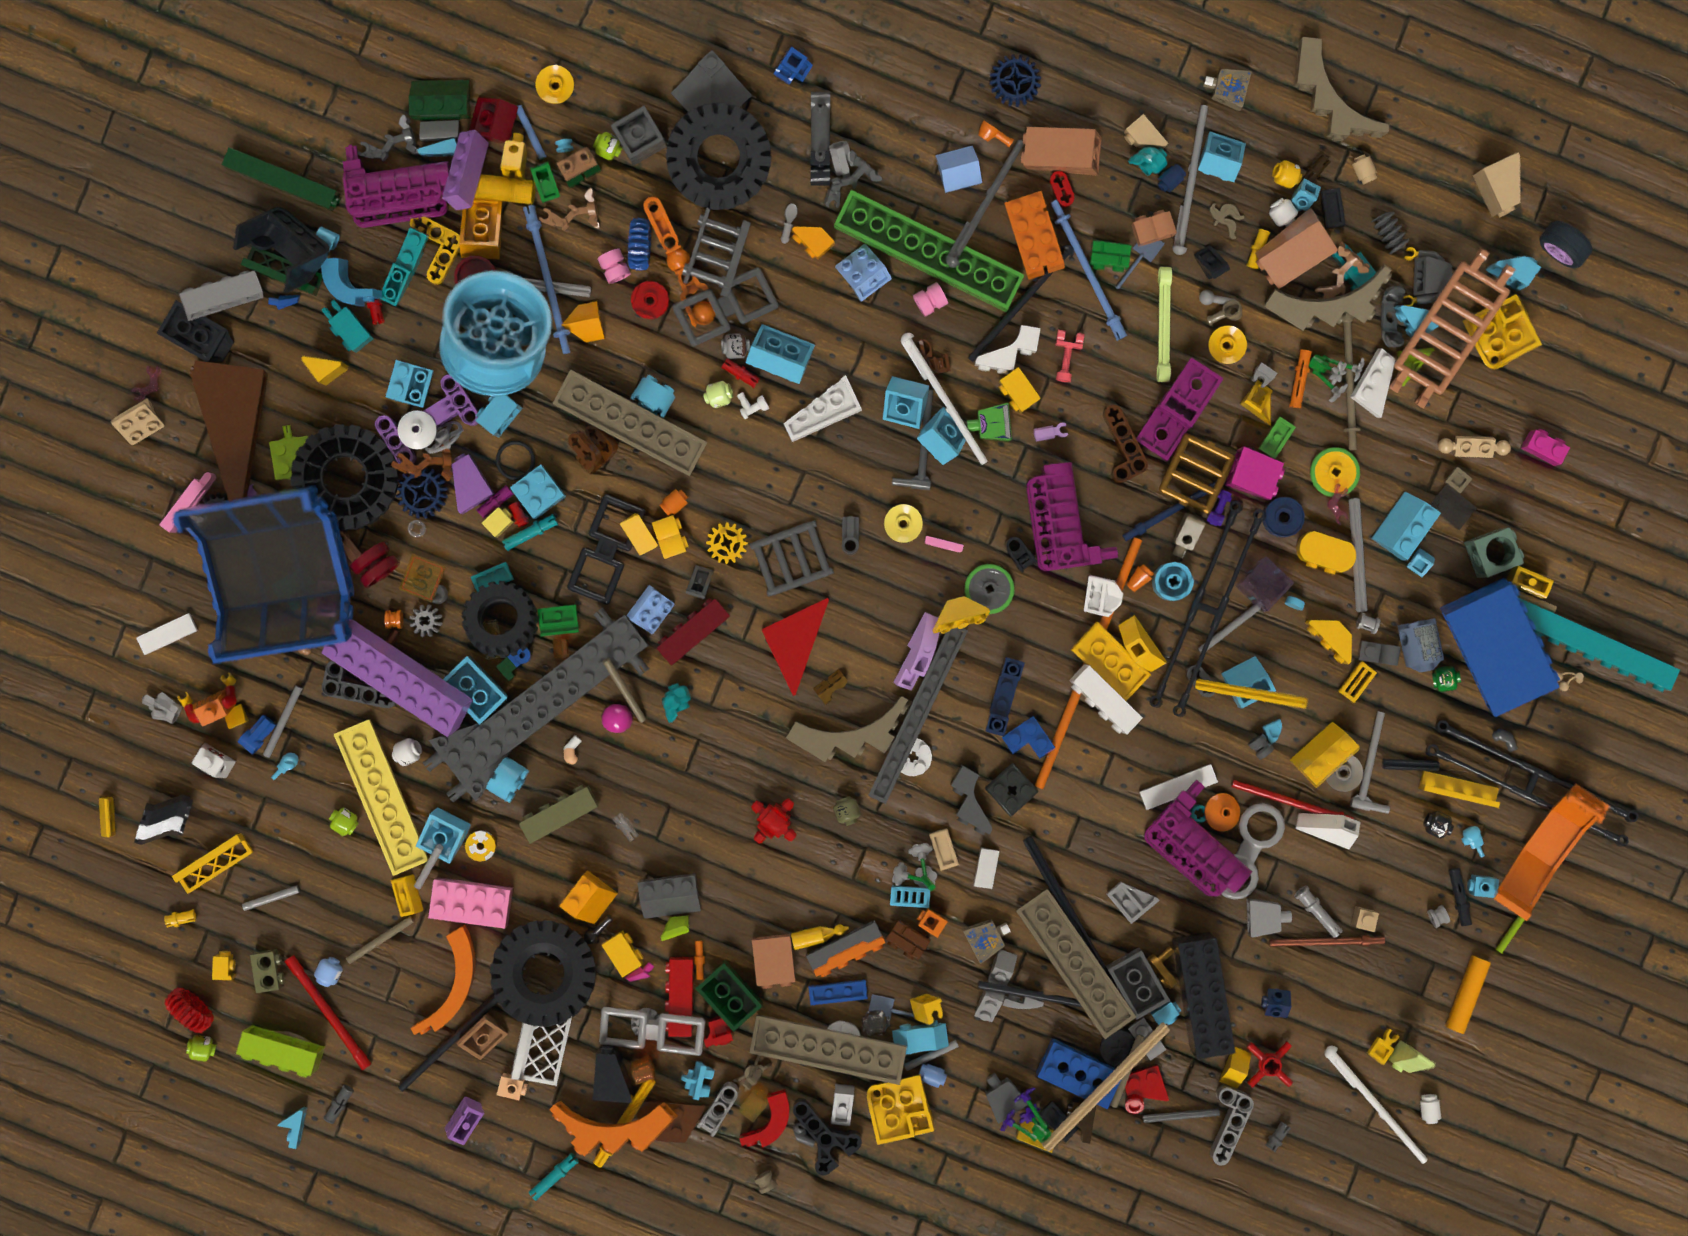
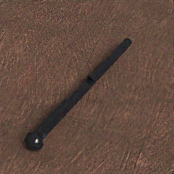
M1063 245L1060 251L1063 260L1068 256L1072 257L1074 255L1072 246ZM1047 266L1044 267L1045 275L1036 277L1033 280V285L1012 308H1009L1007 314L968 356L971 362L977 359L1052 275V273H1048Z
M978 981L977 985L979 989L1082 1007L1076 998L1044 995V991L1038 992L984 981Z
M493 993L470 1014L472 1017L448 1040H445L429 1058L398 1086L402 1092L498 1003L495 994Z

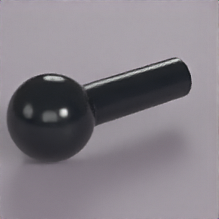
M607 915L594 929H588L584 933L585 942L588 944L596 943L599 939V934L613 921V918Z

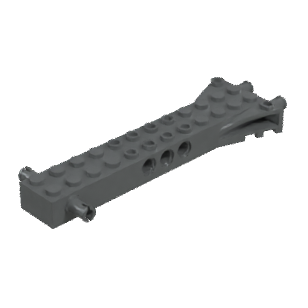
M601 608L599 610L600 614L596 612L593 616L596 617L604 629L603 632L480 725L475 724L460 729L449 737L443 735L429 740L436 753L423 761L424 766L432 762L426 769L431 772L439 764L445 762L459 780V784L446 792L448 797L456 793L450 798L452 802H455L466 792L472 796L475 802L478 801L486 790L489 780L493 778L499 764L510 755L513 749L610 676L602 662L604 659L609 658L616 670L630 662L639 673V676L644 674V671L646 672L650 669L639 656L640 652L648 647L649 644L626 615H623L617 621H612L604 608Z

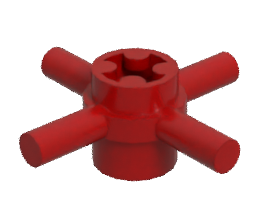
M1286 1041L1274 1054L1263 1053L1250 1042L1247 1048L1259 1059V1071L1247 1083L1253 1088L1266 1075L1277 1076L1287 1087L1291 1086L1293 1081L1281 1070L1282 1064L1280 1059L1288 1052L1292 1045ZM1272 1059L1274 1067L1272 1069L1269 1066L1265 1068V1064L1267 1065L1269 1060Z

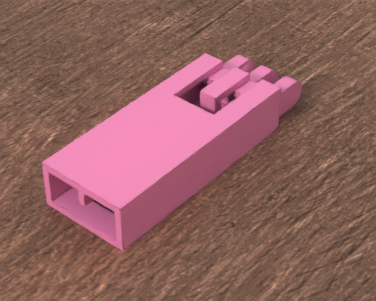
M207 472L200 480L193 479L159 525L170 533H176L177 527L173 524V513L179 509L197 506L216 480V475Z

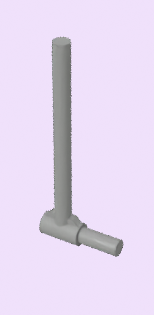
M1377 711L1359 795L1351 798L1350 807L1389 814L1390 806L1372 803L1369 797H1367L1385 715L1384 712Z

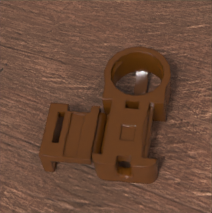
M920 339L915 342V345L917 343L920 344L921 354L932 372L939 374L951 371L948 354L942 355V358L936 359V356L932 358V347L927 340ZM923 342L926 343L929 348L927 355H925ZM922 375L918 377L919 380L924 379Z

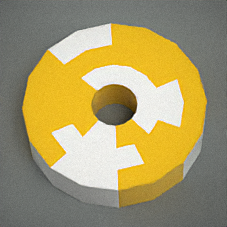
M483 830L469 835L465 843L468 856L479 862L491 858L497 847L493 835ZM478 843H483L484 848L479 849Z

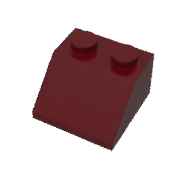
M478 97L469 131L476 130L485 140L505 144V141H509L511 138L518 106L502 99Z

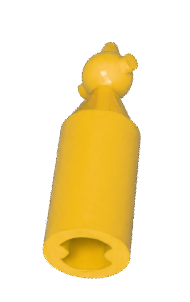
M840 924L836 925L834 929L818 926L791 933L794 949L797 950L825 943L833 935L842 936L849 930V927Z

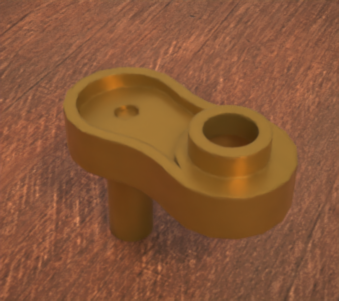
M1170 946L1158 957L1152 954L1147 958L1152 970L1158 976L1161 986L1165 989H1171L1177 984L1175 978L1163 965V962L1174 953Z

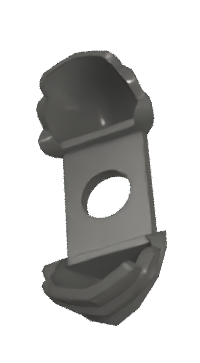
M1401 286L1387 288L1381 300L1380 332L1385 345L1389 348L1404 345L1402 333L1397 331V317L1395 315L1396 310L1394 309L1396 305L1403 303L1402 298H1404L1406 290ZM1388 312L1392 314V321L1390 323L1386 319Z

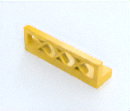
M1422 771L1418 788L1420 790L1499 808L1500 802L1496 801L1499 788Z
M242 833L237 834L173 875L172 878L176 883L180 881L187 894L252 854L253 850ZM239 843H242L247 851L243 855L234 854L235 846ZM222 854L230 856L229 862L225 866L218 864L219 856ZM203 866H214L210 876L202 875ZM189 875L197 876L196 885L190 888L184 878Z

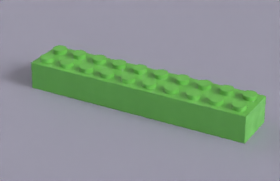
M853 190L850 191L834 224L835 229L1004 312H1007L1024 277V274L965 246L958 259L960 264L957 267L948 266L946 257L956 242L955 240Z

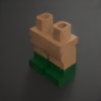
M588 147L557 163L569 188L585 181L581 173H584L586 179L602 171Z

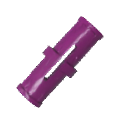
M505 485L476 510L485 519L514 494Z

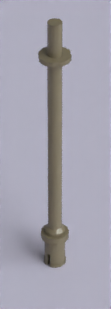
M1345 311L1344 314L1346 316L1342 321L1344 327L1345 363L1353 365L1351 322L1355 317ZM1345 368V371H1347L1346 384H1348L1346 389L1348 428L1343 429V432H1348L1349 450H1357L1356 432L1361 431V428L1356 427L1355 400L1350 397L1354 391V375L1351 369Z

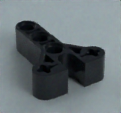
M799 1098L794 1102L793 1113L818 1143V1157L815 1160V1170L819 1175H828L839 1166V1161L830 1151L832 1147L840 1146L849 1157L861 1147L862 1138L857 1130H849L847 1132L830 1128L807 1099ZM803 1104L807 1107V1110L799 1112L796 1107ZM816 1119L819 1121V1125L811 1127L809 1121ZM829 1134L831 1140L825 1142L821 1139V1136ZM850 1137L856 1138L857 1143H850ZM820 1162H827V1167H820Z

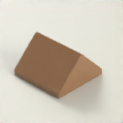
M488 1012L456 1044L481 1060L508 1033Z

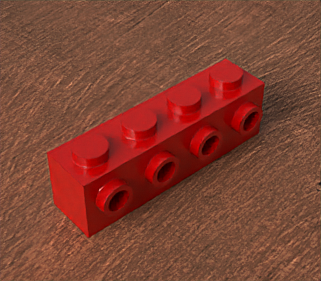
M670 957L669 962H666V974H669V981H666L665 991L669 993V1000L665 1001V1012H669V1014L693 1017L694 957ZM666 1022L668 1037H692L693 1025Z

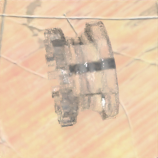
M413 520L408 525V532L413 537H422L426 532V525L422 521ZM414 524L422 526L419 534L412 531Z

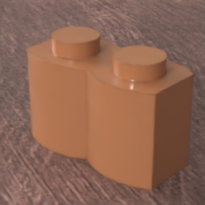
M1159 210L1154 212L1152 217L1147 218L1146 215L1135 218L1132 228L1138 247L1164 240L1177 234L1170 211Z

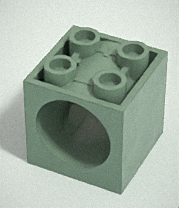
M1510 527L1499 528L1464 542L1477 578L1490 577L1524 564L1522 560L1524 559L1523 552L1516 544L1517 536ZM1492 539H1497L1504 547V558L1498 565L1490 562L1486 556L1487 545Z

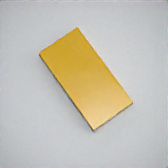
M1096 622L1070 649L1078 658L1099 674L1125 701L1151 675L1148 670L1133 660L1129 652L1099 622Z

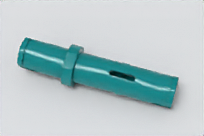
M551 514L539 522H533V525L503 539L502 543L505 544V549L509 551L537 535H543L544 531L559 525L558 521H556L554 514Z
M570 1153L560 1164L558 1163L554 1166V1169L543 1180L529 1190L530 1196L536 1192V1195L532 1198L537 1201L559 1179L564 1178L567 1172L579 1163L577 1158L571 1161L575 1155Z

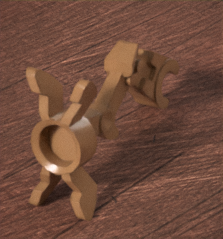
M591 188L586 191L584 196L589 201L587 202V207L576 208L573 205H569L568 207L571 211L563 219L549 209L544 208L543 211L548 213V218L543 219L539 217V220L553 227H562V230L565 231L575 216L589 214L588 222L593 227L600 229V224L597 222V204L593 198L596 196L595 191Z
M1343 242L1339 245L1338 253L1339 256L1345 257L1347 261L1341 268H1335L1332 273L1338 274L1337 285L1317 287L1315 289L1316 293H1324V296L1318 299L1333 298L1341 292L1345 294L1344 274L1352 265L1357 266L1359 273L1369 272L1370 265L1364 264L1357 254L1350 249H1346V245Z

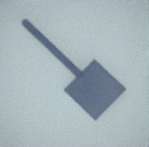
M1160 240L1140 247L1136 243L1133 249L1140 255L1118 283L1116 289L1122 286L1143 257L1151 262L1165 243Z
M872 994L867 1017L890 1022L891 1013L914 1017V1014L893 1009L895 999ZM881 1010L883 1011V1014H882L883 1017L877 1016V1015H879V1013L881 1012Z

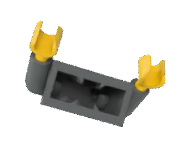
M1409 247L1406 251L1412 252L1413 256H1405L1404 258L1411 261L1418 257L1415 259L1414 295H1417V297L1405 296L1403 299L1410 298L1411 304L1404 306L1411 307L1414 303L1418 305L1433 303L1452 277V265L1445 262V259L1435 251L1419 250L1417 252L1413 247Z

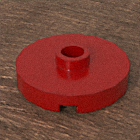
M645 281L637 285L632 292V308L643 319H657L665 314L668 309V292L658 282ZM650 297L654 299L652 304L647 303V299Z

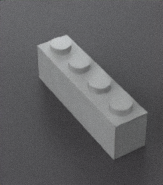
M243 271L238 276H227L219 282H207L199 288H187L182 291L183 293H179L188 321L263 298V291L255 271Z

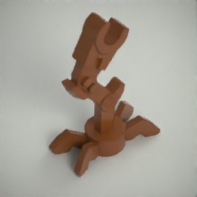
M447 448L440 451L442 453L441 457H431L423 453L422 456L425 460L417 466L401 453H398L396 456L401 460V463L398 464L393 461L391 464L393 468L404 473L414 474V478L420 476L422 470L428 465H442L444 470L441 476L446 481H450L453 476L452 471H450L452 468L450 449Z

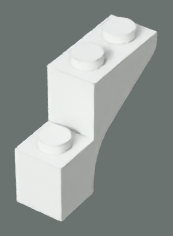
M1021 325L1019 335L1013 344L977 357L975 366H978V370L990 371V369H995L999 374L1008 375L1009 372L1014 371L1017 350L1023 355H1031L1037 351L1041 328Z

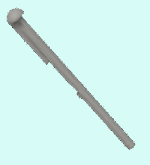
M1206 105L1200 106L1191 164L1188 168L1189 177L1183 206L1180 205L1176 228L1177 234L1175 235L1174 246L1172 247L1173 252L1177 255H1183L1187 251L1184 243L1208 110Z

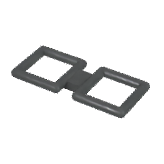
M759 267L734 277L732 283L733 287L756 276L770 303L744 315L732 289L728 297L724 296L716 299L713 291L707 289L673 305L672 308L692 346L699 345L729 331L731 327L726 318L733 314H736L741 324H745L779 307ZM708 298L721 326L695 337L682 309Z

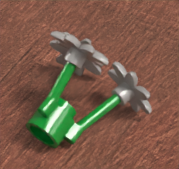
M1316 354L1310 361L1309 367L1313 369V374L1318 376L1332 389L1331 392L1334 396L1329 401L1334 402L1348 387V384H1345L1339 389L1334 384L1337 381L1341 382V375L1347 373L1345 368L1351 369L1352 372L1356 373L1354 382H1356L1360 378V373L1364 366V358L1362 357L1359 365H1350L1328 358L1325 355L1320 356ZM1332 363V364H1335V365H1338V366H1337V367H1331V366H1329V364ZM1326 370L1331 371L1332 375L1329 377V379L1332 380V383L1328 379H1326L1321 374V372L1325 373Z

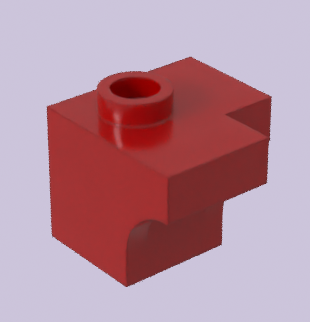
M720 1016L709 1019L710 1033L704 1037L706 1047L726 1045L733 1041V1031Z

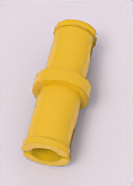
M1264 229L1258 230L1255 243L1251 245L1250 249L1252 251L1246 266L1253 269L1259 268L1256 263L1258 257L1255 253L1266 245L1271 232Z

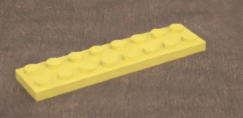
M371 719L335 733L334 737L392 875L394 876L427 862L429 859L427 853L416 847L420 837Z

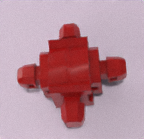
M790 798L785 799L781 803L782 806L776 803L774 806L769 804L765 808L764 804L758 800L752 804V810L756 814H760L756 819L759 822L757 828L760 831L758 830L753 838L757 843H762L767 838L766 836L772 839L774 836L779 838L783 834L784 838L791 842L797 836L792 828H788L791 824L789 820L791 814L787 811L790 812L794 806V802Z

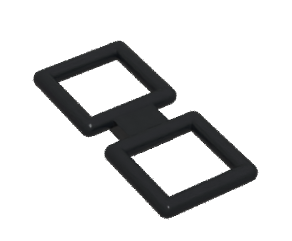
M609 494L603 496L588 533L590 537L599 540L596 550L594 551L586 547L582 548L567 585L568 590L605 605L610 603L625 566L623 562L614 559L617 548L630 551L633 547L629 538H627L625 543L598 532L608 503L638 514L642 521L646 514L645 509ZM587 556L616 567L605 596L576 585Z

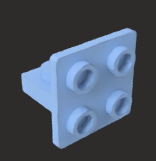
M649 585L626 616L632 622L653 634L675 603Z

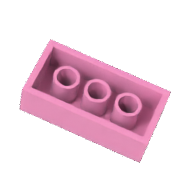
M437 877L433 881L428 918L505 929L509 922L513 888Z

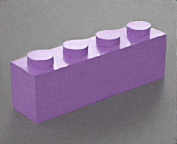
M476 130L459 134L442 198L455 210L472 208L489 143Z

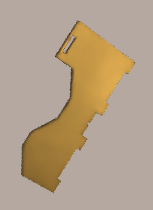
M838 669L828 677L827 681H822L813 689L826 705L832 701L830 698L832 693L837 689L845 687L848 680Z

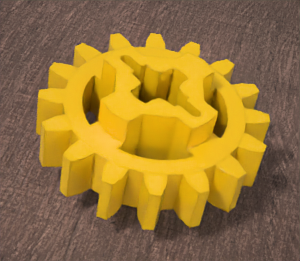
M726 522L725 527L718 524L719 529L712 528L714 534H708V537L711 538V541L706 542V544L711 545L708 552L713 551L712 558L718 556L719 563L722 559H725L726 564L729 563V559L735 563V557L741 559L740 553L747 551L743 548L744 545H748V542L743 541L747 535H741L740 533L743 529L736 530V524L732 527H729L728 522ZM726 530L735 532L737 536H729ZM720 533L719 543L714 544L716 536ZM723 535H725V537L728 540H732V543L730 544L731 552L726 546H722V543H724L725 539ZM740 542V547L738 551L735 553V544ZM721 549L727 551L728 556H723L719 554L717 551Z

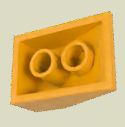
M474 197L472 208L462 209L459 241L461 258L481 256L486 259H500L502 201L477 199Z

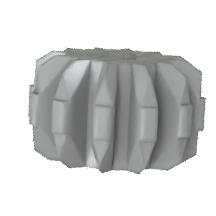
M420 605V611L417 609L413 610L416 616H410V619L415 620V622L411 623L410 627L417 626L414 633H418L421 630V637H425L426 632L430 637L433 636L432 630L436 633L439 632L436 625L442 626L443 623L437 622V619L442 618V615H435L438 612V608L432 610V605H427L425 609L424 605ZM423 617H429L430 620L428 621H430V624H423Z

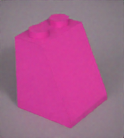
M1239 448L1235 454V461L1228 474L1225 486L1265 500H1271L1272 497L1275 498L1279 487L1276 486L1278 479L1281 480L1284 475V463L1249 448Z

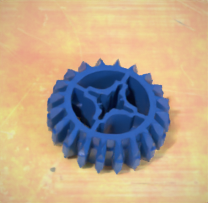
M633 218L630 222L628 241L629 267L639 271L647 270L651 252V223L649 219Z

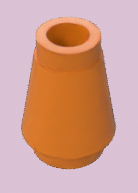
M1145 564L1137 567L1126 585L1136 592V590L1153 579L1154 572Z

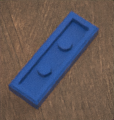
M866 979L808 986L810 1005L868 999Z

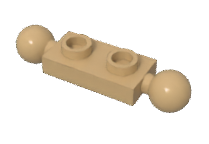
M1456 436L1455 442L1448 438L1441 439L1438 443V449L1442 453H1449L1454 450L1453 454L1456 457L1493 458L1494 451L1499 455H1507L1511 450V445L1506 440H1501L1495 444L1496 439L1494 437Z

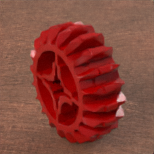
M177 987L167 995L165 999L167 1010L185 1028L195 1033H202L211 1026V1023L214 1021L212 1011L194 993Z

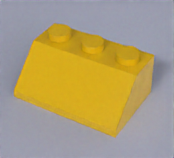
M1331 722L1293 756L1290 761L1317 788L1358 752L1360 746L1334 722Z

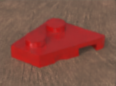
M1157 1064L1130 1073L1125 1086L1128 1096L1139 1095L1142 1098L1169 1101Z

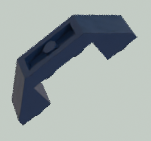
M1006 657L989 710L985 732L1004 737L1014 694L1025 662Z

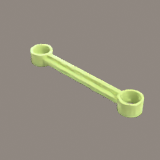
M1159 267L1158 270L1159 331L1157 382H1170L1171 267Z

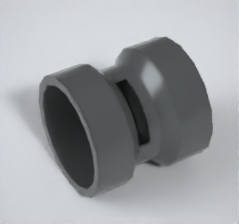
M1263 733L1248 743V746L1255 750L1259 760L1268 756L1275 749L1272 744L1266 741V736Z

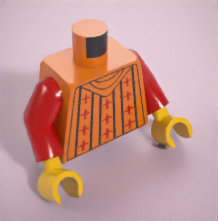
M228 672L229 676L227 679L223 675L220 678L227 686L224 690L192 704L193 701L187 692H185L186 697L184 699H181L180 696L177 697L184 707L190 722L201 723L202 726H205L229 714L237 702L235 687L233 686L236 683V679L231 673Z

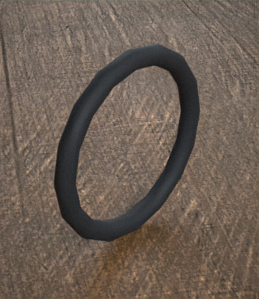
M510 441L498 450L496 466L504 477L511 480H520L533 471L535 455L526 443ZM510 445H521L531 455L530 468L520 476L507 474L500 465L501 453Z

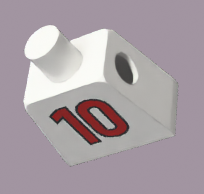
M206 743L202 745L192 762L194 766L215 778H227L236 763L235 760Z

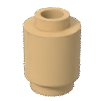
M1364 154L1354 159L1355 163L1352 166L1363 185L1377 179V171L1370 156L1366 157Z

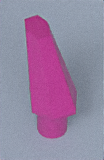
M648 962L644 968L639 967L625 978L630 982L650 977L649 972L654 968V965Z

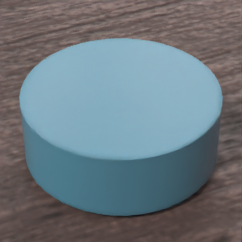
M1287 596L1285 604L1291 608L1303 610L1305 602L1299 598Z

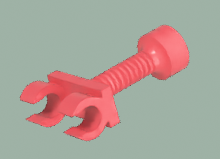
M1058 330L1055 346L1065 347L1062 370L1057 372L1056 380L1069 383L1072 378V374L1068 371L1072 349L1081 350L1083 348L1085 334L1077 333L1075 343L1064 341L1066 331Z

